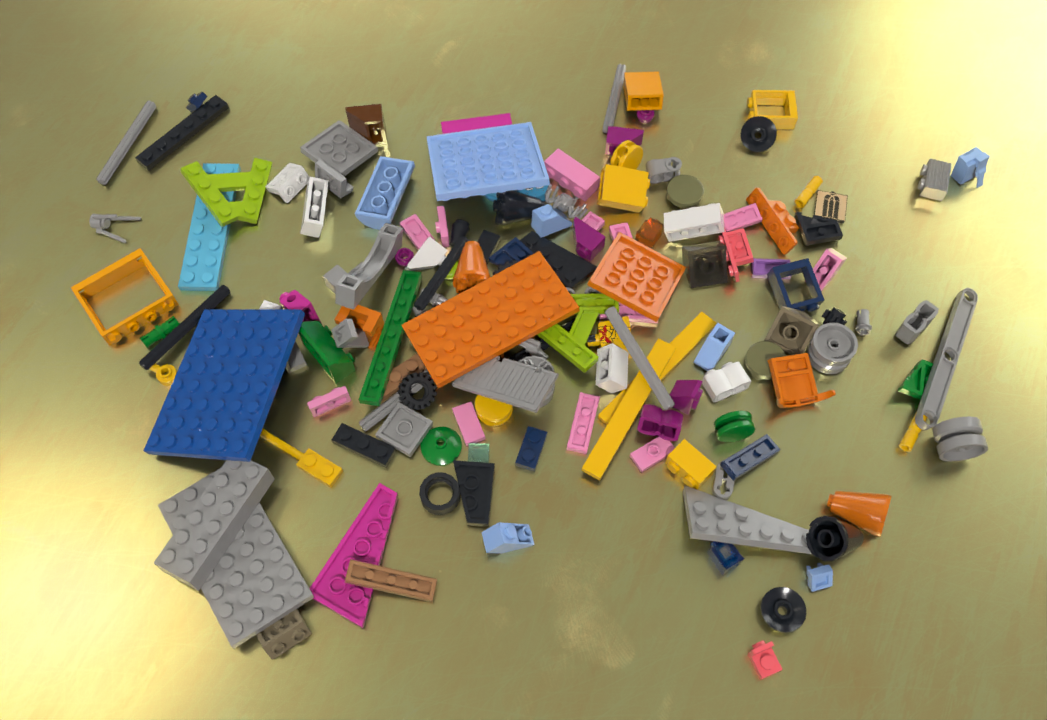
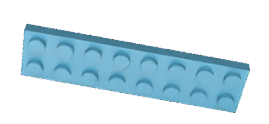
M203 163L202 167L207 174L237 173L241 170L239 164ZM236 191L221 192L228 202L235 201ZM198 195L196 196L178 284L180 291H216L219 288L230 224L221 227Z

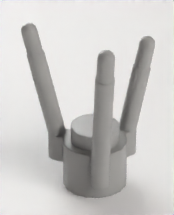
M92 214L89 223L92 228L96 229V233L104 234L126 243L125 239L104 229L109 228L110 220L134 221L141 220V217Z

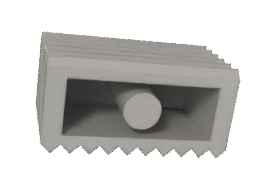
M932 158L929 159L926 165L923 164L920 172L923 178L920 179L918 189L921 190L919 196L942 201L948 191L952 164L936 159L933 160Z

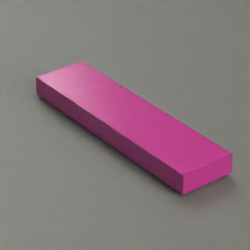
M510 113L441 122L442 134L512 125Z

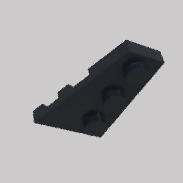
M453 460L467 525L489 527L495 463Z

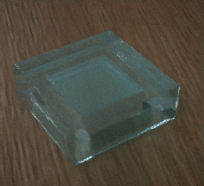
M469 443L468 461L489 463L490 444Z

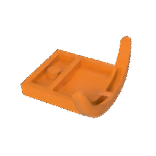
M808 353L776 357L768 360L777 397L776 402L779 408L809 405L835 396L834 390L818 394Z

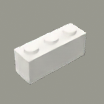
M315 177L309 178L300 234L319 238L324 222L328 180Z
M711 203L705 206L664 213V233L669 242L725 232L724 213L720 203Z

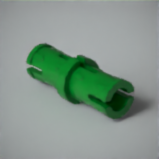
M172 316L159 326H154V329L140 337V340L149 348L155 342L162 338L164 339L180 323Z

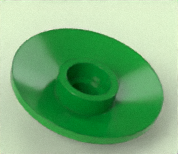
M436 427L429 430L421 442L423 457L429 463L437 466L451 464L453 460L459 457L462 450L460 436L456 431L448 427ZM439 441L445 442L442 446L437 445Z

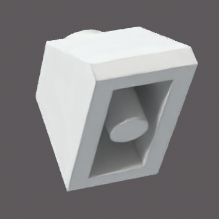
M429 236L405 267V270L430 269L437 266V264L440 266L446 258L445 253L448 250Z

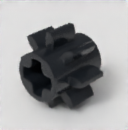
M833 307L832 310L826 309L821 316L825 319L822 323L845 325L847 323L844 319L846 314L836 307Z

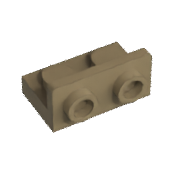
M295 609L256 635L271 659H275L310 636L311 631L305 624L298 609Z

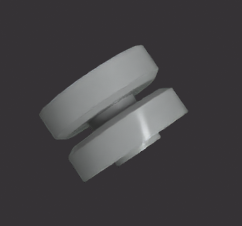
M839 323L821 325L815 331L806 350L811 366L825 374L842 372L856 354L858 348L857 338L853 331L845 325Z
M977 417L952 418L940 422L932 428L935 442L939 443L937 445L938 455L943 461L968 460L988 451L986 438L981 435L983 433L982 424Z

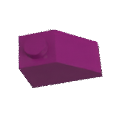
M574 218L573 234L576 252L580 257L586 258L591 262L604 248L606 237L579 218Z

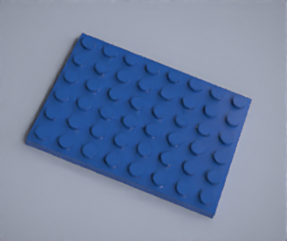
M204 309L143 451L151 455L250 462L305 313L301 309Z

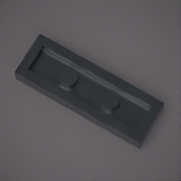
M341 423L331 439L334 444L385 468L388 467L397 451L395 447L344 423Z

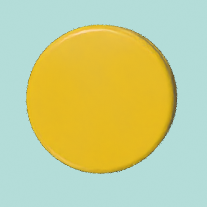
M631 140L622 142L614 151L610 165L636 170L643 158L642 147L636 145Z
M477 395L475 399L476 415L487 426H501L512 416L513 405L481 395Z

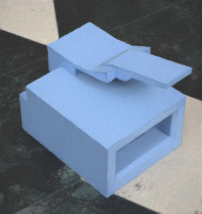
M975 147L958 157L950 176L960 185L976 177V188H979L983 185L984 173H986V165L990 156Z

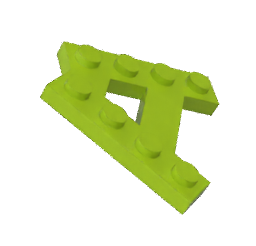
M254 157L250 172L207 174L198 161L181 167V173L221 227L237 220L257 224L272 162ZM245 190L243 201L228 202L221 193Z
M571 294L578 304L580 311L575 313L578 315L570 332L568 333L560 325L555 324L537 334L584 373L597 363L599 356L585 346L598 315L605 314V311L613 306L619 313V302L605 294Z

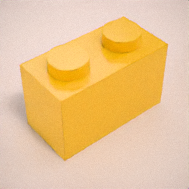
M685 439L667 456L665 462L672 473H677L683 478V482L688 487H693L696 490L713 475L717 467Z

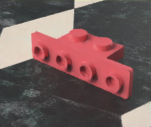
M744 228L730 232L725 230V232L719 235L721 247L725 246L726 249L723 250L725 261L730 262L728 266L730 277L734 276L736 282H740L737 266L754 262Z

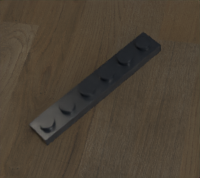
M217 95L213 96L135 157L136 161L146 170L150 171L229 108L228 103Z

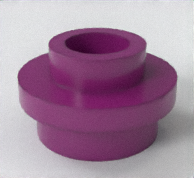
M637 110L639 121L649 123L654 118V110Z
M408 248L399 249L395 255L396 262L401 266H407L414 257V253Z

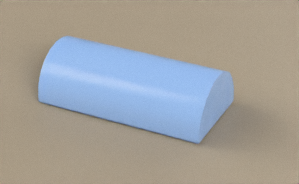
M380 156L355 212V216L361 223L380 230L385 223L391 224L415 168L414 161Z

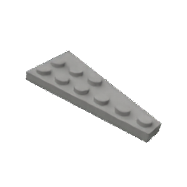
M684 486L683 497L690 538L812 554L806 542V533H809V530Z

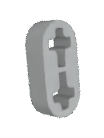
M720 462L715 470L712 494L713 496L728 500L733 492L734 481L728 474L726 478L723 477L724 471ZM722 483L725 484V494H721L719 490Z

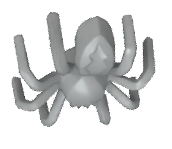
M552 184L548 186L545 200L548 204L553 203V209L558 207L563 212L568 211L569 218L577 217L579 219L588 211L585 208L587 205L585 203L582 207L578 206L574 209V205L578 200L577 196L573 198L566 193H562L555 197L560 188L559 186L556 187L552 198H549L553 189H551Z

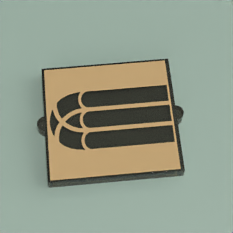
M817 190L814 215L825 219H835L838 223H844L848 196L837 194L833 191Z

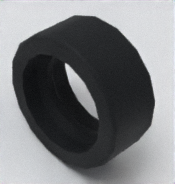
M436 472L430 474L423 480L420 486L419 495L422 505L428 512L434 515L451 513L460 502L458 482L447 473ZM437 483L448 484L453 491L451 500L443 505L432 504L427 496L428 490L432 485Z

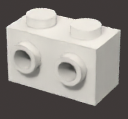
M613 343L597 349L599 359L596 366V386L610 393L627 389L628 352Z

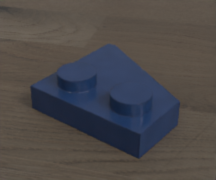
M515 237L491 255L489 262L494 265L504 266L506 262L513 263V261H517L518 263L534 253Z

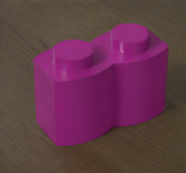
M645 404L642 407L637 430L646 435H658L668 441H678L683 415L674 410H662L658 406Z

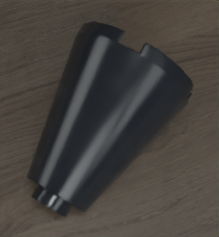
M832 516L817 517L810 523L809 533H806L807 547L812 555L826 562L838 560L862 545L864 540L860 529Z

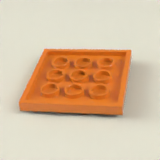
M619 232L587 285L657 322L686 267Z

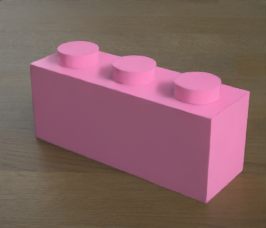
M559 148L544 161L549 178L557 181L561 187L567 188L578 198L586 201L599 189L600 177Z

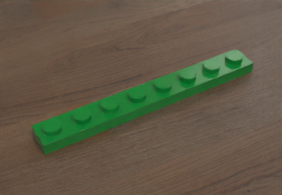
M402 271L358 399L360 404L380 406L403 338L404 330L401 325L408 322L422 280L421 272Z

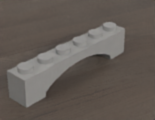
M389 223L383 225L378 232L377 239L362 265L353 274H344L337 282L335 304L351 309L356 308L397 254V251L402 247L403 228Z

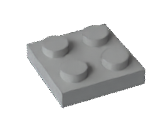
M398 402L375 435L376 438L411 457L433 426V421Z

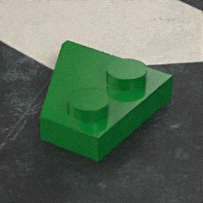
M923 359L918 361L898 388V392L921 400L934 363Z

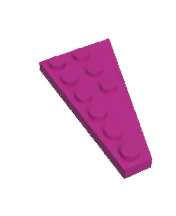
M381 483L378 484L309 588L315 601L362 629L364 628L374 589L344 582L350 559L380 566L398 498L397 492Z

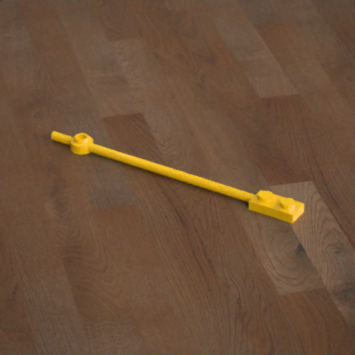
M155 363L150 368V370L156 373V378L162 385H172L177 374L174 366L169 364L159 366ZM262 429L260 437L298 459L299 461L296 466L328 487L332 488L344 472L341 467L308 448L305 453H302L275 435Z

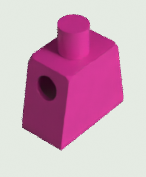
M292 290L290 293L284 292L280 295L279 300L283 309H301L305 313L302 322L319 321L321 323L312 303L298 291Z

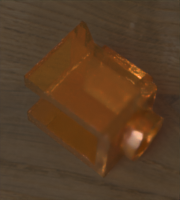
M650 217L636 231L635 240L652 249L662 235L664 224Z

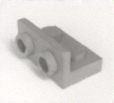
M322 160L315 163V178L328 180L327 189L340 198L353 191V186L346 182L347 179L330 165H327Z

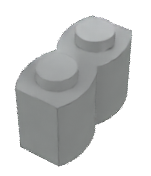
M928 300L921 302L914 312L903 321L896 332V337L906 344L914 342L935 318L939 308Z

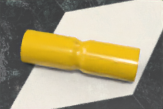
M814 176L795 200L796 206L803 208L823 183L821 177Z
M916 413L899 445L906 452L912 450L919 436L918 434L922 430L915 422ZM923 415V420L926 422L928 417Z

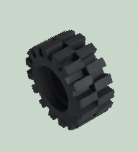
M423 373L407 375L398 386L399 400H402L403 405L414 410L429 407L431 402L435 400L434 396L437 395V392H435L437 387L433 384V379H430L429 375H424ZM415 383L421 384L425 392L421 399H414L410 394V388Z

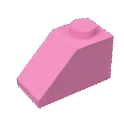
M832 248L825 250L813 268L821 291L836 275L847 259Z

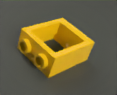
M752 90L751 97L747 99V108H750L748 120L755 116H763L770 119L776 129L794 130L798 120L795 91ZM757 105L784 106L785 116L758 115Z

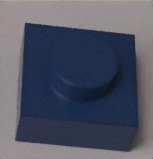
M203 91L197 95L194 93L188 99L190 103L186 108L190 112L197 110L208 96Z

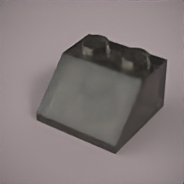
M719 241L682 247L683 266L686 267L685 273L690 288L728 283L726 245Z

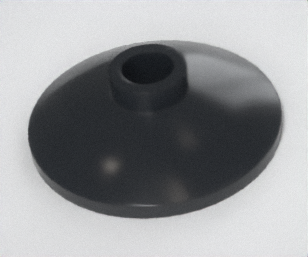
M755 116L744 123L740 137L743 145L748 150L763 152L774 144L777 130L770 119L763 116ZM755 133H760L761 138H756Z
M773 588L764 595L761 601V614L764 621L778 632H793L800 628L806 619V605L802 597L790 588ZM778 608H783L785 615L779 614Z

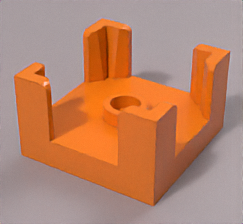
M357 305L355 309L342 306L334 319L335 323L339 324L345 319H352L355 328H361L369 336L373 337L368 348L375 351L384 327L382 313L361 305Z

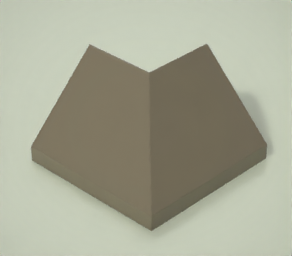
M782 306L764 341L777 344L790 355L803 354L819 324L804 311Z

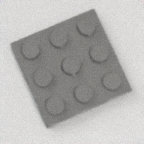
M340 120L300 147L301 153L315 163L322 160L343 176L378 152L376 145Z

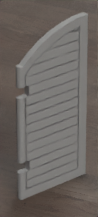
M497 356L455 379L452 383L453 387L537 413L559 374L545 369L541 373H537L538 367L507 358L499 362L500 356Z

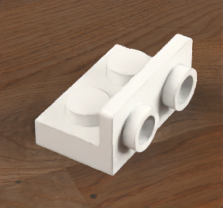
M289 163L265 187L269 192L280 195L284 202L289 203L308 183L310 177L301 165Z

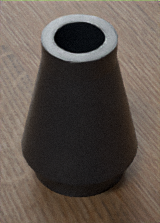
M456 219L452 224L449 243L451 247L455 245L461 236H467L470 231V224L468 222Z

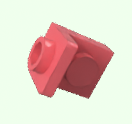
M764 640L752 645L753 650L748 653L760 680L783 670L772 649L774 646L772 641L769 643H765Z

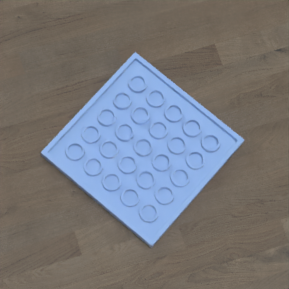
M531 122L426 136L437 201L468 198L469 196L476 195L484 196L490 193H504L511 190H524L525 188L532 187L540 188L550 185L549 176Z

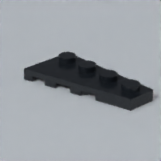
M534 231L520 239L533 253L541 252L565 287L574 290L590 277L597 268L594 264L545 237L540 238Z

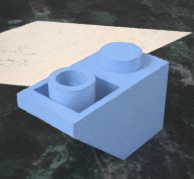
M717 323L693 363L707 371L714 369L731 345L735 332Z
M498 522L481 532L486 553L502 554L535 545L529 524Z

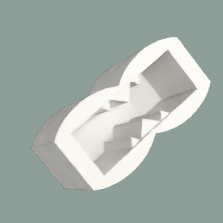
M728 362L722 366V369H711L704 374L702 384L713 403L746 390L751 383L740 362Z

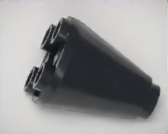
M514 190L504 193L497 192V200L493 201V211H496L495 224L507 225L532 219V211L544 206L545 201Z

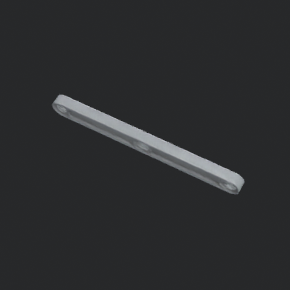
M965 288L957 294L915 416V422L922 430H928L938 423L978 301L977 293L971 288ZM964 294L969 296L970 301L965 298ZM944 352L950 355L951 361L945 357ZM923 415L929 418L930 424L925 423Z

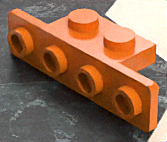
M756 187L746 198V201L749 205L756 203L762 217L761 223L781 252L788 254L798 243L792 233H796L800 228L796 224L795 218L786 210L783 202L768 200L762 190Z

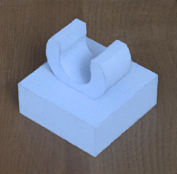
M817 563V568L813 569L807 566L806 574L808 576V587L811 592L832 586L833 569L829 564L823 566V564Z

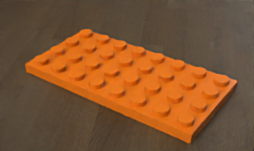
M538 251L401 326L439 389L580 311V308L544 256Z

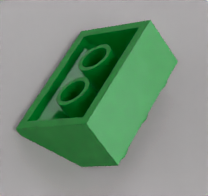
M319 321L302 322L298 332L302 343L335 384L356 371L353 364L355 362L354 358L349 352L345 353L342 350L344 348H337L335 340L332 338L333 334L327 325L323 327Z

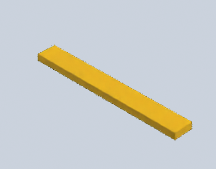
M701 312L669 343L675 346L676 349L659 377L661 381L714 329L717 324L714 320ZM633 380L627 385V389L622 390L598 414V419L605 425L609 423Z
M659 338L647 356L658 377L661 376L676 349L675 346ZM640 370L582 467L581 471L598 480H601L652 391Z

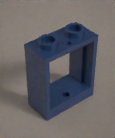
M809 258L772 267L767 273L780 309L782 306L812 312L819 309V306L825 301ZM803 273L812 299L791 304L782 278Z

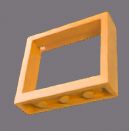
M141 248L70 287L109 346L119 342L125 336L137 331L140 327L154 321L157 317L179 305ZM146 266L165 296L106 330L87 299Z

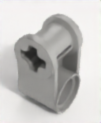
M677 157L648 161L645 166L646 171L649 172L648 179H650V183L657 184L670 181L675 176L680 175L681 160Z

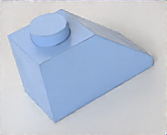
M550 204L532 211L531 227L540 238L572 226L569 218L561 210L553 209Z

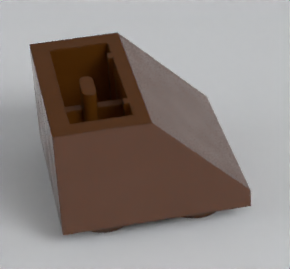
M381 104L345 107L351 129L374 145L387 144L386 125Z

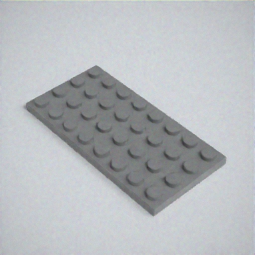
M220 469L158 504L172 534L176 532ZM260 503L253 510L201 587L226 638L234 649L314 598Z

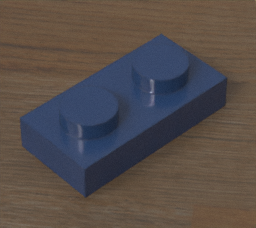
M528 426L515 466L536 471L548 435L547 431Z

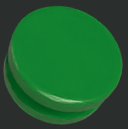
M748 411L729 412L721 415L714 421V428L717 431L716 435L721 442H736L746 439L756 430L752 422V415Z

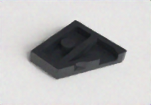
M796 212L794 215L805 246L841 240L843 237L838 221L835 219H825L813 215V217L802 216V212Z

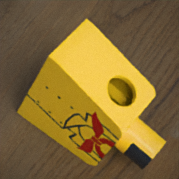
M629 316L622 317L631 332ZM609 320L598 323L597 334H591L587 340V347L599 346L601 348L613 343L628 352Z

